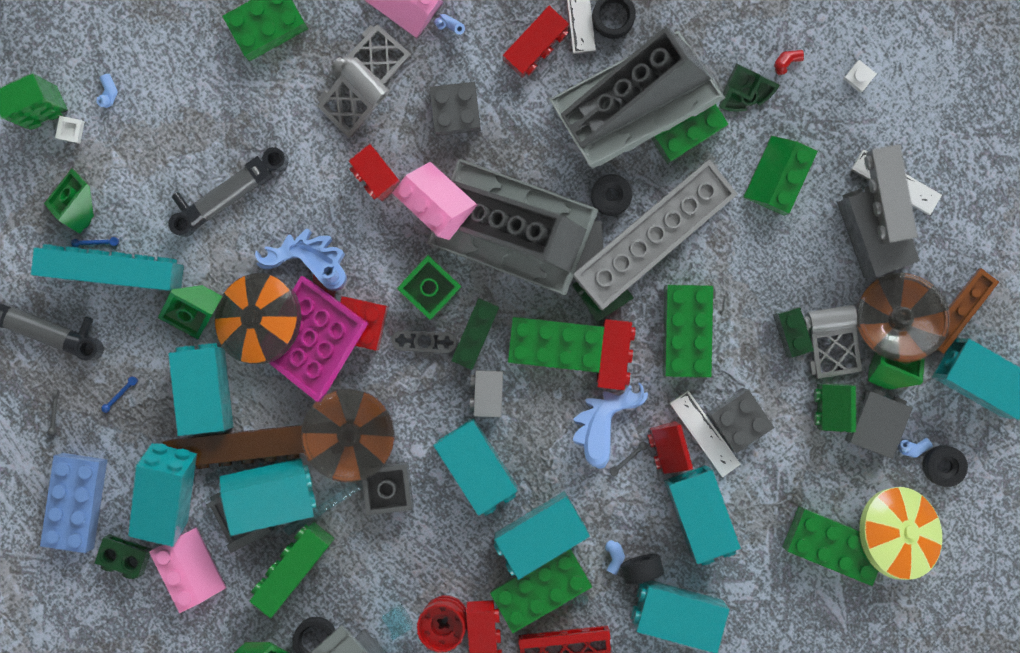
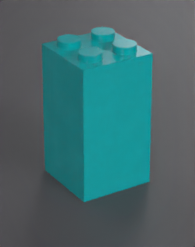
M956 338L946 350L932 378L1000 417L1019 420L1020 367L970 338Z
M217 343L198 345L197 350H195V346L175 347L176 352L168 353L177 435L218 432L233 428L225 347H218Z
M474 417L436 441L433 445L478 516L483 513L487 516L497 509L496 506L501 501L507 503L516 497L515 494L518 491L516 482Z
M152 443L136 465L128 537L174 547L189 519L197 453L189 452L186 449L167 447L160 443Z
M301 458L219 476L220 494L230 536L314 517L312 508L317 506L308 465L303 466Z
M704 465L664 480L688 550L697 564H711L715 561L714 558L722 555L724 558L736 554V550L741 549L716 477L711 468Z
M563 491L495 532L493 546L499 556H505V566L511 576L516 575L519 580L589 538L590 534L567 494Z
M652 580L643 584L639 583L636 597H639L637 606L633 605L630 619H633L632 624H634L636 632L704 651L718 653L730 610L722 599Z

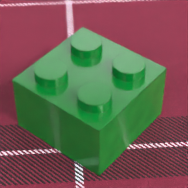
M427 255L396 289L428 319L432 320L459 292L462 286Z

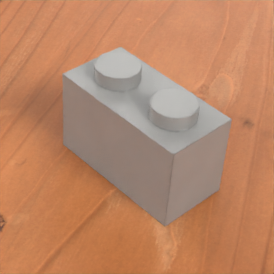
M476 370L475 375H471V388H475V397H470V411H474V416L501 417L503 371Z

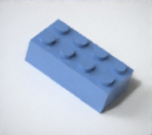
M67 453L54 455L40 543L41 547L87 553L94 549L107 459Z

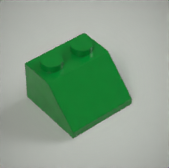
M817 384V389H814V402L817 403V412H814V424L817 425V429L822 431L856 432V386L847 384Z

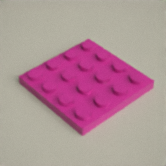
M300 276L277 317H297L290 341L287 344L268 331L260 347L266 362L315 401L321 402L368 323L307 277Z

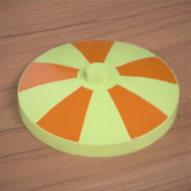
M894 487L876 493L865 505L860 519L859 530L863 550L871 564L885 576L897 580L916 579L928 573L936 564L942 548L940 520L930 502L912 489Z

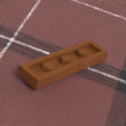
M982 268L977 269L945 311L947 328L944 338L928 333L923 340L939 353L944 354L999 281Z

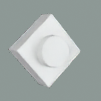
M858 60L843 80L861 93L877 73Z
M59 116L55 138L80 144L85 122Z

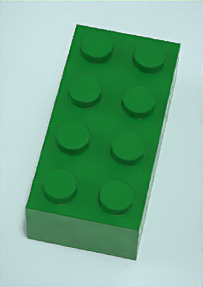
M664 286L662 376L712 377L713 286Z
M513 317L508 363L599 373L604 327Z
M798 506L782 548L789 553L873 586L879 571L871 564L863 550L860 530Z
M315 522L310 526L305 524L294 537L297 542L295 544L291 542L279 556L282 558L281 562L277 559L265 573L268 578L265 579L263 577L250 592L253 594V597L249 602L270 619L335 539Z
M570 548L518 580L517 576L492 589L490 594L512 633H515L591 589L592 584Z

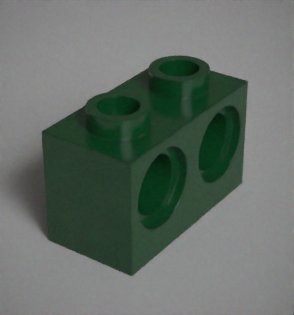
M109 534L103 537L94 564L100 565L102 570L113 572L114 570L121 572L122 576L128 579L139 578L145 572L150 557L149 551L153 548ZM109 549H112V550L115 551V553H116V559H115V560H114V559H111V558L109 557V555H108V550H109ZM130 556L137 559V567L130 564Z

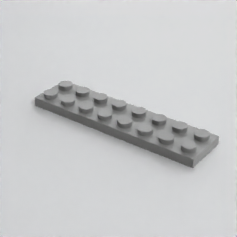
M708 159L574 272L572 276L598 308L603 310L737 195V192L711 160Z

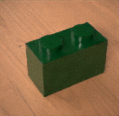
M800 307L773 314L786 357L793 358L814 351Z

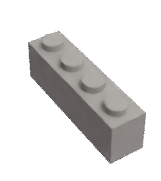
M900 144L872 149L866 152L864 163L866 169L870 172L869 189L871 193H874L875 203H873V211L879 220V226L877 227L879 238L882 239L883 244L917 238Z

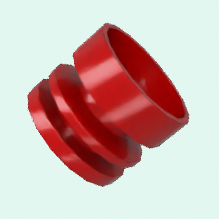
M442 595L432 599L422 611L417 622V634L420 641L428 649L435 652H448L455 649L462 641L467 630L466 606L458 598L450 595ZM444 617L448 618V622H446V624L442 623V619H444Z

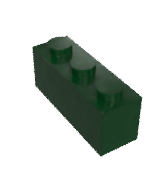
M478 298L453 355L452 362L473 370L500 307Z

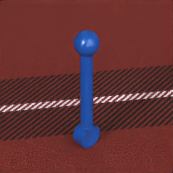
M112 237L110 240L79 241L78 239H73L71 241L73 247L97 244L117 246L119 244V239L116 237Z
M134 376L130 377L128 379V383L109 401V403L102 405V412L108 413L110 411V407L132 385H136L138 383V379Z

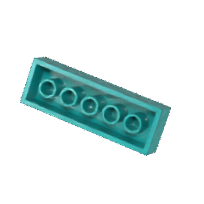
M42 244V248L34 247L31 275L171 291L172 289L182 288L184 265L177 264V259L157 257V261H155V257L134 254V258H132V254L111 252L110 256V252L88 249L87 253V249Z

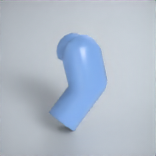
M440 14L434 21L440 30L447 27L458 35L463 34L465 31V26L461 22L446 14Z
M104 74L99 77L104 91L102 95L97 97L96 102L98 106L108 108L113 105L118 91L111 75Z
M928 438L923 439L917 444L909 442V440H902L898 445V450L903 455L917 458L932 448L933 445Z
M610 540L605 545V550L610 553L612 558L607 571L617 575L625 555L622 546L618 542Z

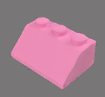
M364 0L416 39L443 4V0Z
M431 162L407 174L392 192L437 236L447 240L451 239L478 205Z
M197 527L180 535L174 547L162 544L149 551L179 613L200 604L226 589L223 579Z

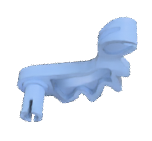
M305 229L295 240L291 235H288L280 248L265 247L268 252L265 258H262L258 251L255 252L256 259L259 261L257 265L261 269L276 268L283 262L296 258L302 260L328 290L338 291L346 284L347 275L339 265L345 254L343 250L337 247L327 248L332 242L330 236H318L309 240L311 231Z
M638 383L640 388L638 393H633L632 387L629 385L622 395H615L604 391V400L587 398L585 400L586 404L592 407V409L581 412L573 419L575 424L583 425V427L575 432L573 441L578 445L584 446L585 458L590 465L598 469H602L607 465L611 452L612 416L620 410L636 408L646 402L648 392L644 393L641 383Z

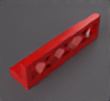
M607 625L519 635L520 653H525L526 648L536 647L540 649L537 653H550L545 648L555 645L562 646L558 653H563L565 649L568 651L565 653H611L610 630ZM605 640L606 648L596 649L590 643ZM574 643L585 644L580 651L575 652L568 647L569 644Z

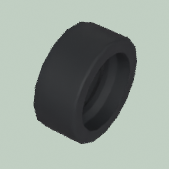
M598 0L592 12L595 30L601 36L609 39H618L625 36L631 30L636 18V9L631 0ZM618 3L625 8L627 20L622 27L610 29L602 23L601 11L605 5Z
M310 617L304 620L296 628L292 638L295 653H310L302 644V635L306 629L320 627L329 636L335 631L334 625L322 617Z

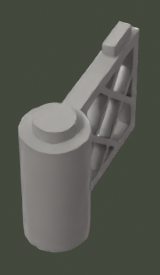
M378 24L375 27L370 25L362 33L364 39L350 54L343 59L339 57L332 64V74L338 79L343 70L341 66L348 58L353 60L360 51H370V62L362 63L366 67H371L372 73L373 66H386L387 74L380 80L385 84L411 57V53ZM379 33L385 38V46H372L371 39ZM386 50L385 62H373L372 51ZM388 50H398L403 54V57L399 61H389Z
M348 58L342 64L341 76L329 91L327 89L324 90L317 99L320 102L318 107L348 138H351L376 106L390 92L358 58L353 60ZM343 83L349 88L350 96L341 95L340 86ZM330 100H336L338 112L332 111L326 104ZM342 100L351 101L352 112L343 111ZM356 100H361L368 107L365 112H357ZM344 116L353 117L354 126L351 129L345 124Z
M854 305L807 312L804 321L807 330L810 332L811 343L814 349L812 351L813 360L809 361L811 374H815L816 378L819 379L861 372L862 366L857 335L858 319ZM851 333L852 341L847 348L837 342L843 334ZM827 337L832 341L824 352L818 348L817 338ZM835 344L845 350L837 361L828 355ZM848 353L854 357L855 367L845 368L840 364ZM825 357L835 363L829 371L821 372L820 364Z

